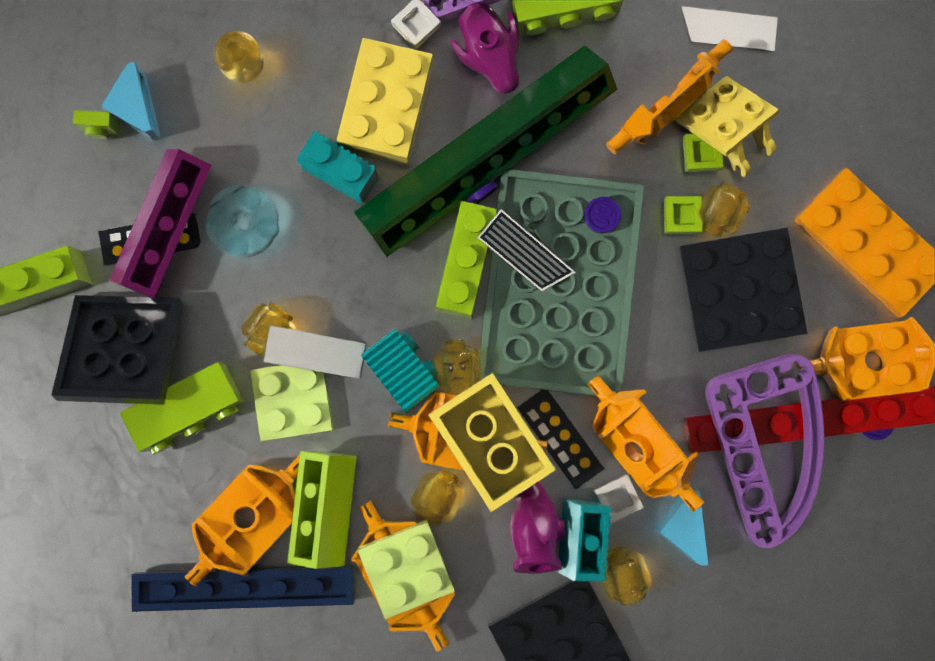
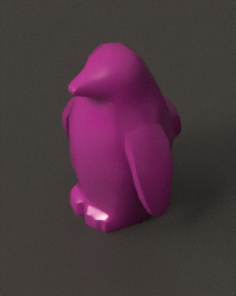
M470 4L458 19L466 49L461 48L453 38L450 40L451 45L461 62L487 78L493 89L499 94L511 93L519 85V74L516 69L519 30L515 18L511 12H508L509 28L507 29L489 4Z
M538 481L514 497L517 504L510 519L512 544L517 555V559L513 563V570L516 573L539 574L563 569L562 562L555 555L556 541L564 539L565 523L563 519L557 518L551 499Z

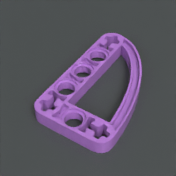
M796 353L781 355L716 376L708 382L705 389L706 400L746 533L754 544L764 549L772 548L785 542L800 528L814 503L822 473L824 425L818 383L811 361ZM793 362L802 366L803 370L797 372V379L790 375L777 378L772 370L775 367V370L779 373L790 371L792 369L791 363ZM757 372H764L768 377L767 387L760 392L753 391L750 387L751 377ZM724 384L728 389H732V392L727 394L728 403L734 409L738 407V410L727 411L723 400L715 397V394L720 392L721 385ZM799 389L804 429L802 468L794 497L787 510L779 517L747 405ZM733 418L741 419L743 422L741 434L737 437L726 436L724 430L726 423ZM750 453L753 456L752 467L742 472L736 470L735 460L738 455ZM753 487L762 488L763 499L756 505L746 504V492ZM757 514H762L764 522L769 527H772L767 530L768 536L764 538L759 533H756L761 530L760 521L755 516Z

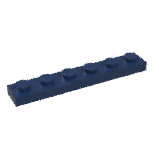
M354 566L323 569L308 567L250 569L248 576L214 570L210 571L197 587H194L184 577L190 571L136 572L131 574L132 612L354 605L355 603Z

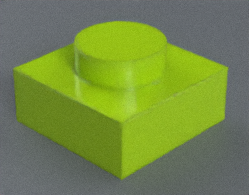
M74 110L73 125L84 132L86 137L107 139V135H120L121 121L110 112Z
M695 134L684 135L685 173L719 171L724 167L722 153Z
M666 196L664 198V234H701L703 232L702 196Z

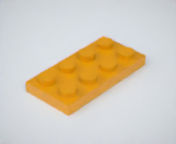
M847 167L841 170L794 219L797 224L898 318L904 317L935 284V249Z

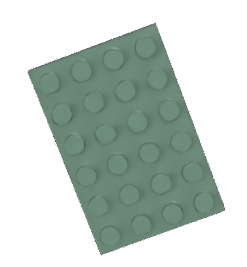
M508 169L501 174L497 213L502 209L576 273L541 291L492 250L477 382L493 373L500 385L597 396L587 384L600 375L612 392L615 391L617 394L619 391H622L644 185ZM597 197L613 199L621 210L620 222L611 232L604 234L596 233L585 222V209L590 201Z

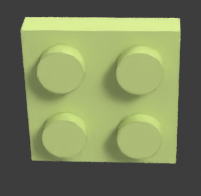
M284 365L250 370L260 442L334 430L326 374L324 372Z
M428 520L358 547V553L385 619L455 592Z

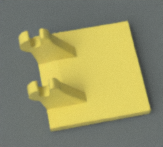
M725 76L707 90L701 98L696 99L675 119L677 123L728 157L734 171L739 168L741 169L742 177L751 171L742 145V141L748 136L753 135L759 150L766 147V154L768 156L777 150L776 144L771 138L769 122L779 115V109L728 76Z

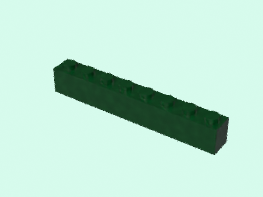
M584 45L357 209L354 214L386 257L390 256L459 206L461 201L470 198L483 186L496 179L618 89L609 64Z

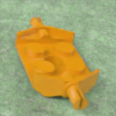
M723 39L710 52L699 53L696 56L699 59L698 62L677 84L678 88L671 94V98L664 95L650 108V111L641 104L621 127V131L606 142L607 148L616 155L629 142L633 143L635 141L646 145L644 140L646 136L656 138L669 123L678 118L696 99L701 98L708 88L711 87L713 75L715 73L719 75L720 73L718 68L719 62L733 51L732 45Z
M910 317L905 321L838 329L837 326L828 331L822 345L820 357L809 361H811L814 367L815 374H819V377L823 376L830 390L842 401L920 392L929 388L935 368V343H933L914 317ZM867 353H875L881 358L882 366L879 371L871 370L866 365L865 357ZM796 364V369L802 368V366Z
M600 375L591 380L587 386L601 400L597 405L599 410L592 423L594 432L641 490L651 498L672 495L674 498L679 495L691 509V512L702 506L705 502L693 490L689 482L694 472L698 453L694 452L690 457H687L639 400L640 397L647 393L645 389L619 391L616 394L615 391H611ZM633 442L641 447L644 455L635 450Z
M435 391L416 415L408 416L391 412V419L404 422L389 421L388 427L409 430L410 433H413L422 463L464 471L429 416L430 413L458 395ZM537 440L541 447L547 448V441Z
M299 455L285 471L280 469L278 472L261 466L248 465L191 525L193 537L200 553L198 557L200 561L184 577L194 587H197L210 571H214L215 568L248 576L250 574L248 571L291 526L296 493L293 485L298 475ZM246 508L254 510V523L248 528H239L236 524L237 514Z
M371 500L365 505L358 507L369 530L359 547L408 528L418 522L408 520L385 521L384 518H380ZM357 549L351 560L352 562L355 561L378 603ZM456 591L386 619L390 625L389 630H423L424 633L428 634L436 652L442 650V645L445 648L450 642L439 625L441 622L440 618L455 596Z

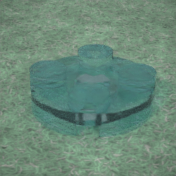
M234 185L223 189L211 200L205 227L210 240L223 252L236 258L252 257L265 251L272 244L274 238L277 237L279 233L277 209L271 199L261 190L245 187L244 185ZM243 212L244 216L247 213L251 215L252 220L249 221V227L246 230H243L241 227L239 230L234 228V224L237 222L236 215Z

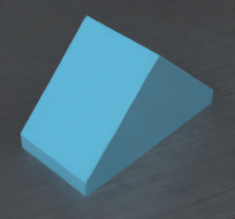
M135 62L127 63L101 107L106 112L113 114L119 121L154 141L161 138L145 73Z
M693 489L700 497V490ZM679 496L654 530L700 566L709 565L702 506L691 512V509Z

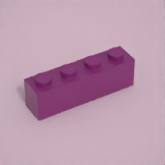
M167 149L109 281L142 295L155 298L212 166L211 164L180 149Z

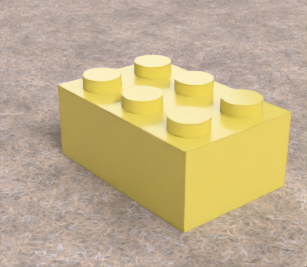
M362 38L336 140L338 146H343L345 150L349 149L351 154L356 153L358 156L410 167L434 70L433 54Z
M493 373L429 414L431 420L491 512L556 470Z

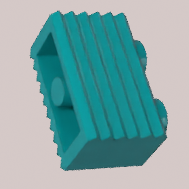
M319 131L312 133L297 157V161L303 170L360 204L364 203L379 179L374 164L369 165L368 160L363 161L362 157L357 158L356 153L351 154L349 149L345 150L343 146H338L337 142L333 143L331 138L326 139L325 135H320Z
M395 328L361 354V357L401 409L408 413L440 388L436 380L442 376L429 359L424 363L419 360L414 353L419 349V346L409 333L405 331L400 335Z
M563 499L562 519L565 523V536L560 541L558 558L562 562L563 569L557 572L573 581L604 582L607 579L604 574L608 571L605 568L608 564L606 558L609 556L606 552L609 549L607 543L610 541L607 537L610 534L608 528L611 526L608 521L612 518L609 515L612 511L609 506L594 500Z

